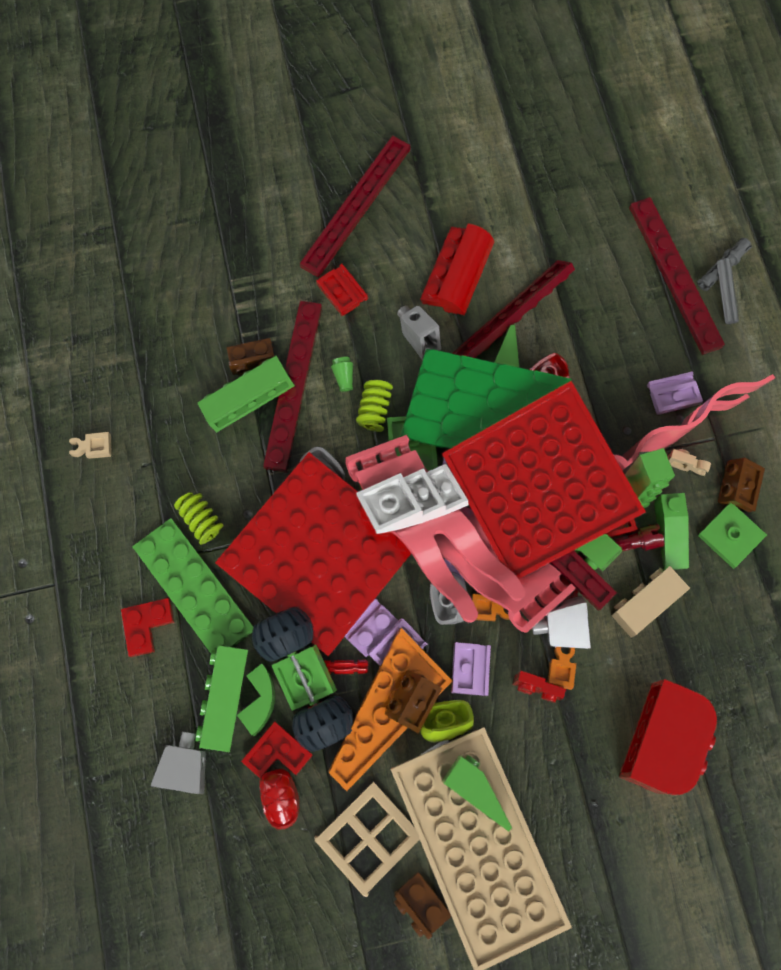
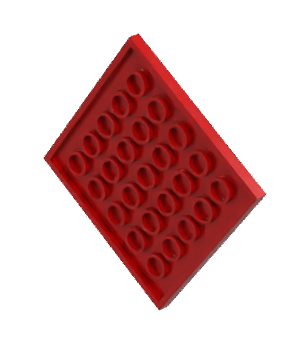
M572 381L442 453L457 483L468 499V503L499 561L510 569L518 579L646 513Z
M308 452L215 563L275 613L283 612L292 607H298L303 610L311 619L313 626V640L311 643L317 645L322 652L329 656L411 555V552L392 532L377 534L356 495L358 491Z

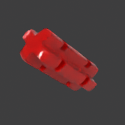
M354 660L324 661L329 674L331 672H334V674L368 673L367 660H358L357 662H354Z

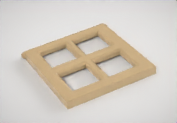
M374 782L320 836L316 835L314 837L315 842L365 897L369 895L368 892L420 840L412 823ZM374 797L388 815L370 832L355 814ZM393 819L408 837L390 854L375 836ZM348 823L362 838V841L344 858L329 840ZM368 845L382 863L363 880L349 862Z

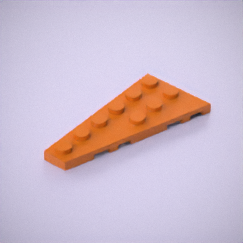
M399 628L354 718L351 727L352 732L344 738L328 770L329 774L346 791L407 729L404 725L385 715L388 704L395 695L406 672L411 670L442 688L440 694L452 682L445 672L402 628Z

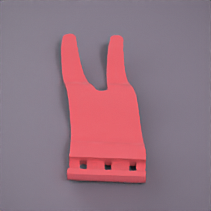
M772 374L758 382H738L725 386L689 414L680 426H664L654 429L622 456L614 455L623 471L636 460L640 452H651L661 448H668L700 424L710 411L731 409L747 400L750 396L745 394L732 401H716L718 398L725 395L753 392L774 380L775 376Z
M407 435L346 457L348 473L353 481L359 482L362 490L400 473L405 477L423 468L425 471L426 469L416 450H410ZM395 448L399 449L401 456H397ZM377 455H379L382 463L378 464L376 460ZM358 462L362 468L361 471L357 469L356 463ZM459 509L421 524L390 531L406 545L430 582L453 603L462 619L466 622H474L478 617V612L467 591L457 582L447 567L434 539L435 534H444L471 566L498 583L514 601L522 600L526 594L517 576L494 557L483 543L472 523Z
M467 507L459 509L472 523L488 550L499 561L472 509ZM438 533L434 535L442 557L448 560L477 592L507 609L510 621L522 632L526 633L575 590L572 584L569 586L564 585L559 578L561 573L551 564H547L519 579L526 594L522 600L514 601L498 583L471 566L444 534ZM550 584H551V586L553 587V589H554L557 593H559V595L555 594V593L551 590ZM535 596L537 600L540 602V604L544 606V608L540 607L537 604V602L535 601ZM520 610H521V612L524 614V616H525L528 620H530V621H526V620L521 616Z

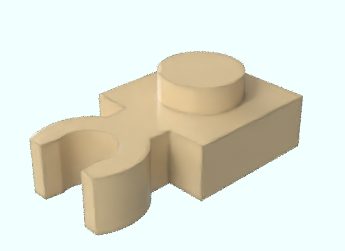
M109 432L85 434V441H81L78 438H71L69 440L72 445H79L77 450L69 451V454L73 457H80L84 453H86L88 459L111 457V434Z
M673 449L667 456L671 467L686 472L691 470L702 476L709 472L711 466L710 462L697 460L696 456L690 455L688 451L683 449Z

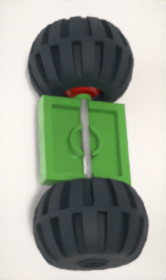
M292 607L256 624L252 630V640L254 648L259 655L267 661H275L286 655L288 656V658L271 666L291 710L293 711L309 704V706L297 712L293 718V732L299 744L308 751H318L348 736L352 732L351 727L354 722L353 711L349 704L338 695H332L319 700L334 693L337 689L317 645L299 653L297 652V650L308 645L313 640V626L308 615L300 608Z

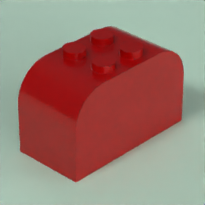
M666 679L652 683L619 777L658 794L682 795L692 790L697 784L700 775H703L706 771L708 761L705 759L708 750H712L716 741L714 732L717 725V716L711 702L703 695Z

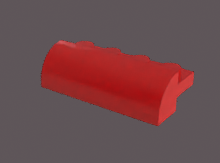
M468 224L466 228L451 227L421 296V302L425 305L443 307L445 312L465 315L495 242L491 234L473 224Z

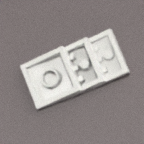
M447 464L427 473L424 468L405 477L400 473L356 493L377 534L421 524L468 506V499Z

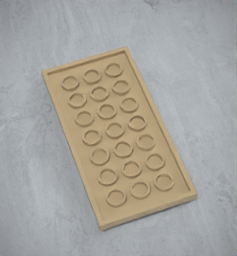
M484 727L391 768L474 970H485L572 928ZM459 755L464 759L469 755L480 763L478 769L484 773L512 826L509 832L442 782Z

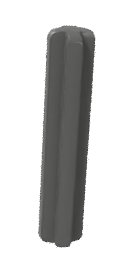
M723 258L717 261L724 318L726 324H735L739 321L731 260L730 258Z

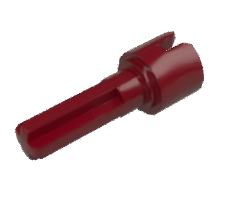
M657 523L638 528L636 534L613 539L623 551L639 547L647 551L664 546L663 535L657 532L660 529Z

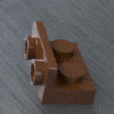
M270 338L226 347L229 367L233 375H243L246 371L260 366L265 360L275 357Z
M745 457L729 460L725 467L718 503H732L747 512H754L765 468Z
M408 670L402 678L395 695L390 700L385 715L419 734L442 688L421 675Z
M419 872L394 892V896L397 898L394 904L403 915L408 913L413 919L411 926L419 937L425 935L429 940L432 934L452 917L449 910Z

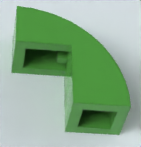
M264 664L259 665L247 675V678L261 696L237 715L252 736H256L265 727L271 717L275 703L274 683L270 672Z

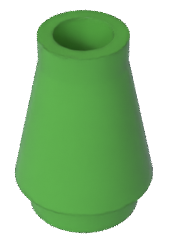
M339 357L332 360L333 365L331 368L339 385L340 392L353 390V362L350 361V357Z

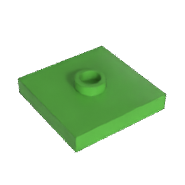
M729 503L698 536L734 569L767 534L735 505Z

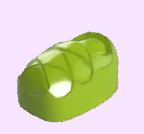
M463 700L435 703L420 730L423 738L429 742H440L463 735L474 726V716L469 703Z

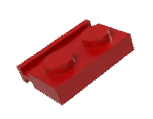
M343 264L336 270L333 269L316 280L318 287L341 316L359 306L364 300H368V295Z

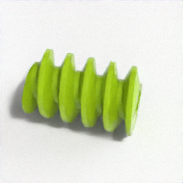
M370 380L364 384L365 390L362 392L363 398L360 401L361 407L358 409L359 416H357L356 422L365 429L382 432L384 427L378 425V423L386 422V419L380 415L388 413L382 407L389 406V401L384 398L391 397V393L386 390H392L393 386L386 381Z
M190 492L181 496L175 502L174 507L176 510H179V515L184 517V522L189 525L191 532H195V538L199 539V543L202 545L217 536L224 525L222 523L214 524L218 517L217 515L209 517L213 512L212 508L204 510L208 505L207 501L199 503L203 497L201 493L194 495Z

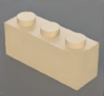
M671 566L664 571L659 568L650 576L652 581L645 586L644 583H641L632 591L635 596L629 601L624 598L614 606L617 611L611 616L631 638L637 635L690 589Z

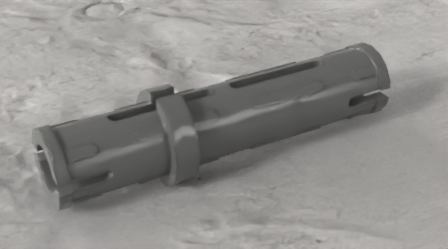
M741 238L731 249H727L721 259L730 258L731 266L737 265L740 262V258L752 248L751 242L747 238ZM717 263L697 281L699 283L698 286L702 290L708 291L719 280Z

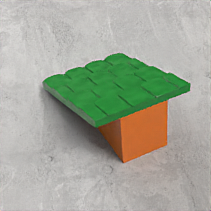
M426 349L400 437L407 435L409 440L451 449L565 385L572 379L434 349Z

